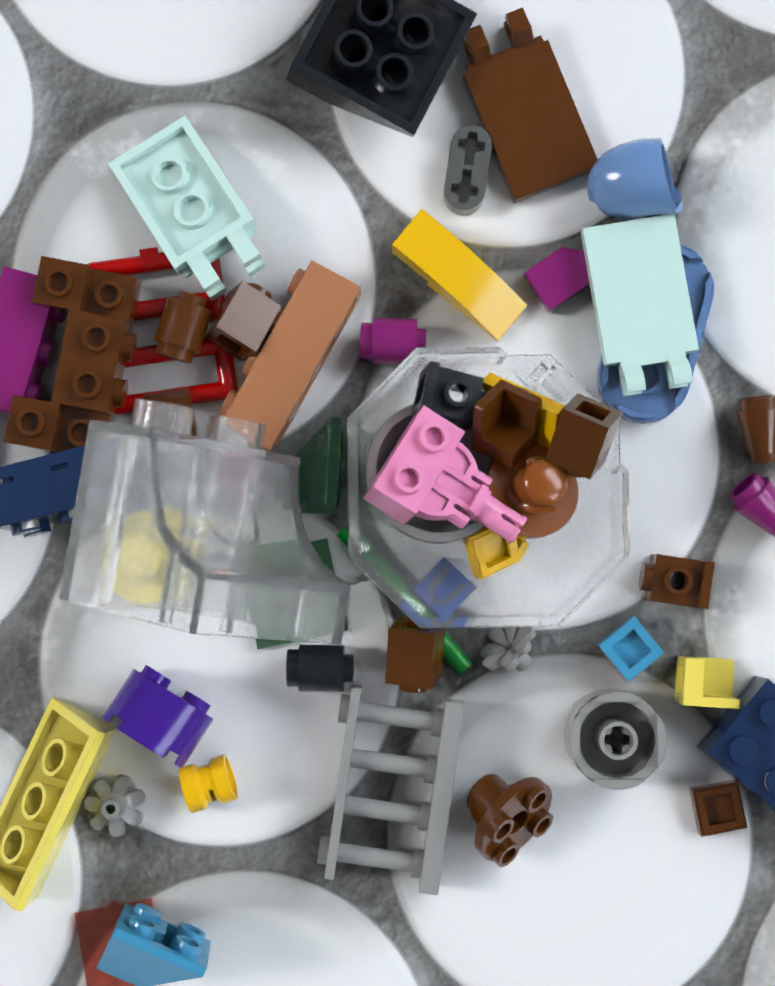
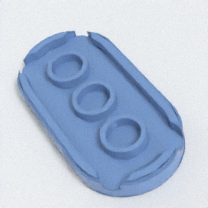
M680 244L700 350L713 301L714 281L710 271L708 272L707 267L703 263L704 260L697 252ZM699 350L696 353L686 354L692 376ZM601 353L597 369L598 391L605 405L623 412L622 419L634 423L656 422L670 415L685 400L691 383H688L687 387L669 390L664 363L641 366L645 377L646 390L642 391V394L623 397L618 365L604 367Z

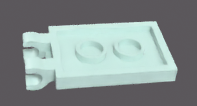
M675 213L583 228L581 238L604 367L618 365L623 397L642 394V391L646 390V383L641 366L659 363L665 364L669 390L687 387L688 383L693 382L686 354L696 353L699 347Z

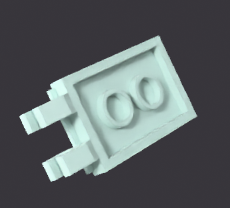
M186 116L181 117L108 163L177 274H184L186 278L195 274L211 301L227 292L210 263L234 249L250 276L266 267L260 253L250 239L256 235L254 228L257 225Z

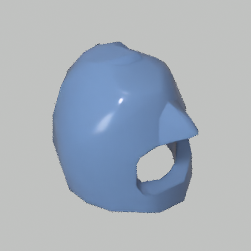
M639 138L619 144L602 153L590 171L587 184L589 200L594 202L602 213L615 217L619 222L654 214L669 215L680 213L684 208L680 191L673 185L666 150L661 138Z

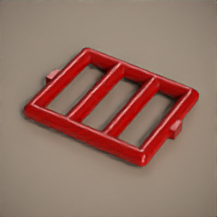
M157 247L140 249V256L87 264L92 269L129 276L174 269L165 253H159ZM218 258L210 264L223 284L220 259ZM206 292L193 293L207 300L204 308L213 312L210 319L211 324L225 299V294L211 301ZM168 297L138 301L134 321L162 317ZM204 338L199 355L194 354L193 358L215 355L218 382L127 395L124 407H117L115 415L144 411L142 404L143 395L188 388L192 404L224 400L232 389L238 392L233 355ZM157 345L137 347L133 361H126L125 368L176 360L155 353Z

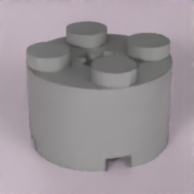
M606 688L593 691L575 702L565 722L564 742L571 761L587 778L602 787L621 790L640 785L646 781L645 779L656 768L658 769L666 754L667 734L663 721L653 707L645 700L624 690ZM613 727H616V730L624 734V740L616 741L615 748L612 749V746L605 742L604 738L605 735L612 733Z

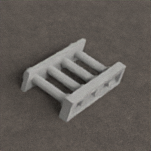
M353 685L351 695H341L338 722L346 723V731L331 835H321L317 864L326 865L324 879L334 880L337 862L411 872L412 878H419V893L438 895L465 703L462 700L444 698L443 709L434 708V712L360 702L362 686ZM357 720L431 731V736L439 737L437 754H428L427 759L354 749ZM350 767L424 778V783L432 784L430 803L421 801V805L416 806L348 796L346 794ZM343 815L418 825L417 830L426 831L423 850L414 849V853L340 843Z

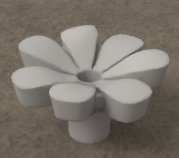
M513 618L507 623L505 632L500 626L493 627L488 632V637L493 641V644L483 646L480 651V656L484 659L483 665L492 671L501 666L508 671L515 668L518 671H524L532 663V659L527 653L532 647L530 641L536 636L531 624L527 623L522 626L519 618Z
M119 775L114 785H111L105 777L95 781L94 788L98 795H88L84 800L85 809L95 812V815L90 819V826L94 830L100 831L107 825L109 826L111 836L121 837L125 834V823L138 826L142 822L144 815L135 809V806L145 802V794L141 789L129 791L131 786V778L129 776ZM113 805L115 811H112L109 806Z

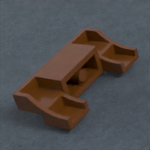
M41 256L32 302L37 306L69 312L51 402L13 395L4 442L57 453L111 439L117 407L123 408L127 398L128 380L123 379L126 361H133L137 347V334H132V328L142 283L138 277L92 269L87 264Z

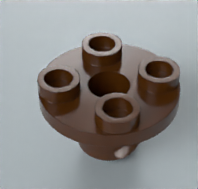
M488 774L480 778L472 786L467 796V807L472 819L478 825L474 841L476 850L486 860L494 861L499 867H505L510 864L517 856L519 849L532 836H542L551 826L553 815L548 812L552 800L550 787L537 777L524 778L510 785L496 774Z

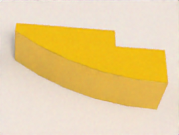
M423 209L417 213L392 244V253L427 280V285L497 342L527 307L523 300L490 267Z

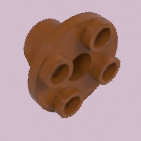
M536 443L513 468L492 460L486 471V475L493 479L488 486L491 496L527 517L524 526H519L521 531L518 537L528 539L542 538L560 530L572 517L578 502V483L576 477L566 475L563 468L545 461L549 449L539 443Z

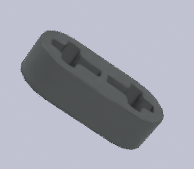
M466 125L458 129L453 135L450 145L443 194L447 208L458 215H470L476 212L481 207L485 195L492 142L489 134L482 127L476 125ZM471 138L476 140L478 148L483 149V151H476L473 166L464 165L465 150L458 148V145H466L467 140ZM462 175L471 176L470 191L477 193V196H469L467 203L458 202V194L451 192V190H458L460 188Z

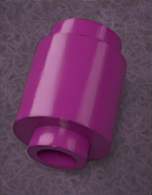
M373 318V323H361V359L372 360V364L416 366L417 356L426 357V329L418 328L417 319Z

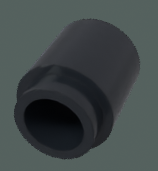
M300 644L299 649H288L286 659L287 687H298L299 692H344L345 682L354 681V654H345L344 645Z

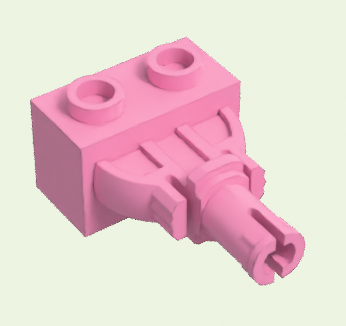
M424 405L411 419L363 497L364 500L402 524L408 522L414 515L430 521L448 520L460 529L465 527L469 520H474L506 539V542L510 544L521 531L519 526H524L527 520L525 515L519 514L491 496L488 486L493 479L478 470L473 455L460 443L465 431Z

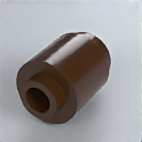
M183 291L179 292L178 298H167L154 338L158 342L155 353L183 363H192L194 354L199 355L213 313L211 310L204 308L206 299Z

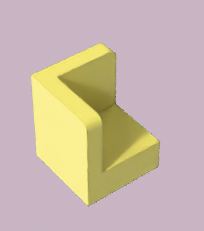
M677 655L674 702L685 706L740 709V699L732 697L733 660Z

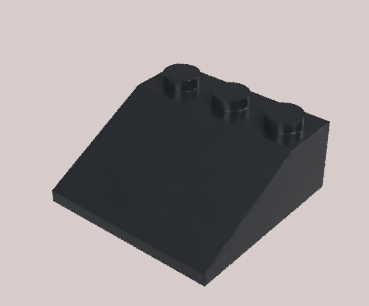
M325 0L290 66L286 80L326 103L413 137L477 13L455 0Z

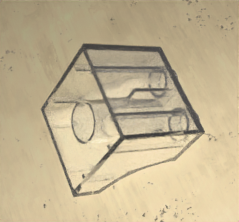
M135 399L131 425L89 420L59 596L60 600L191 634L342 644L351 585L333 574L324 565L311 545L304 527L299 504L300 457L262 450L266 431L265 424L209 415L206 438L192 436L191 431L195 409L145 399Z

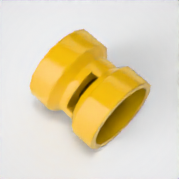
M226 754L211 758L208 765L199 767L191 764L179 768L181 789L191 813L205 810L209 803L216 800L225 804L238 799L235 777Z

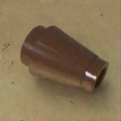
M775 395L739 399L740 410H736L747 453L749 454L750 463L775 462Z

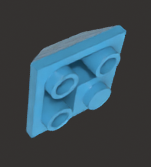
M137 903L133 907L125 904L96 969L135 986H155L203 977L207 969L211 941L204 938L205 933L201 929L191 924L180 922L176 926L162 920V914L151 906Z

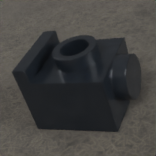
M430 361L420 372L410 418H413L424 405L466 432L473 426L475 404L487 393L482 391L484 378L441 367L440 363ZM449 390L462 393V402L454 401L450 397Z

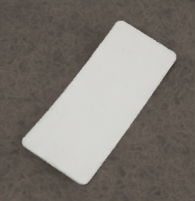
M370 579L341 587L340 593L361 671L367 672L386 667L388 625L376 581Z

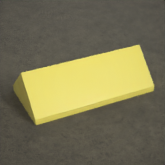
M53 697L0 805V897L17 911H23L38 898L117 730V726Z

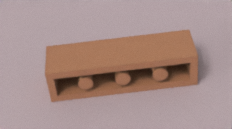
M312 260L306 271L299 268L293 276L287 289V293L292 295L285 309L283 311L279 310L267 332L269 337L262 350H257L256 353L248 357L242 373L247 375L241 388L238 392L234 389L229 392L219 412L224 416L221 424L226 429L272 454L277 450L362 296L359 285Z

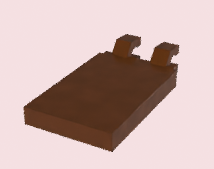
M523 7L505 15L506 21L503 23V26L511 44L510 48L491 55L490 46L481 25L470 28L462 43L470 64L465 65L467 72L463 74V81L480 123L491 138L492 152L514 204L589 174L598 160L548 40L544 41L541 35L533 37L532 27Z

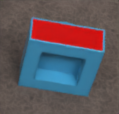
M635 616L628 618L596 644L626 682L631 681L664 654V651Z

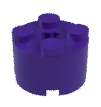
M145 665L141 673L133 669L102 718L107 722H112L115 716L119 717L122 721L117 727L118 730L163 758L167 756L169 751L176 753L179 756L174 764L183 768L214 720L206 714L211 705L187 690L182 698L170 692L167 688L171 680L148 665Z

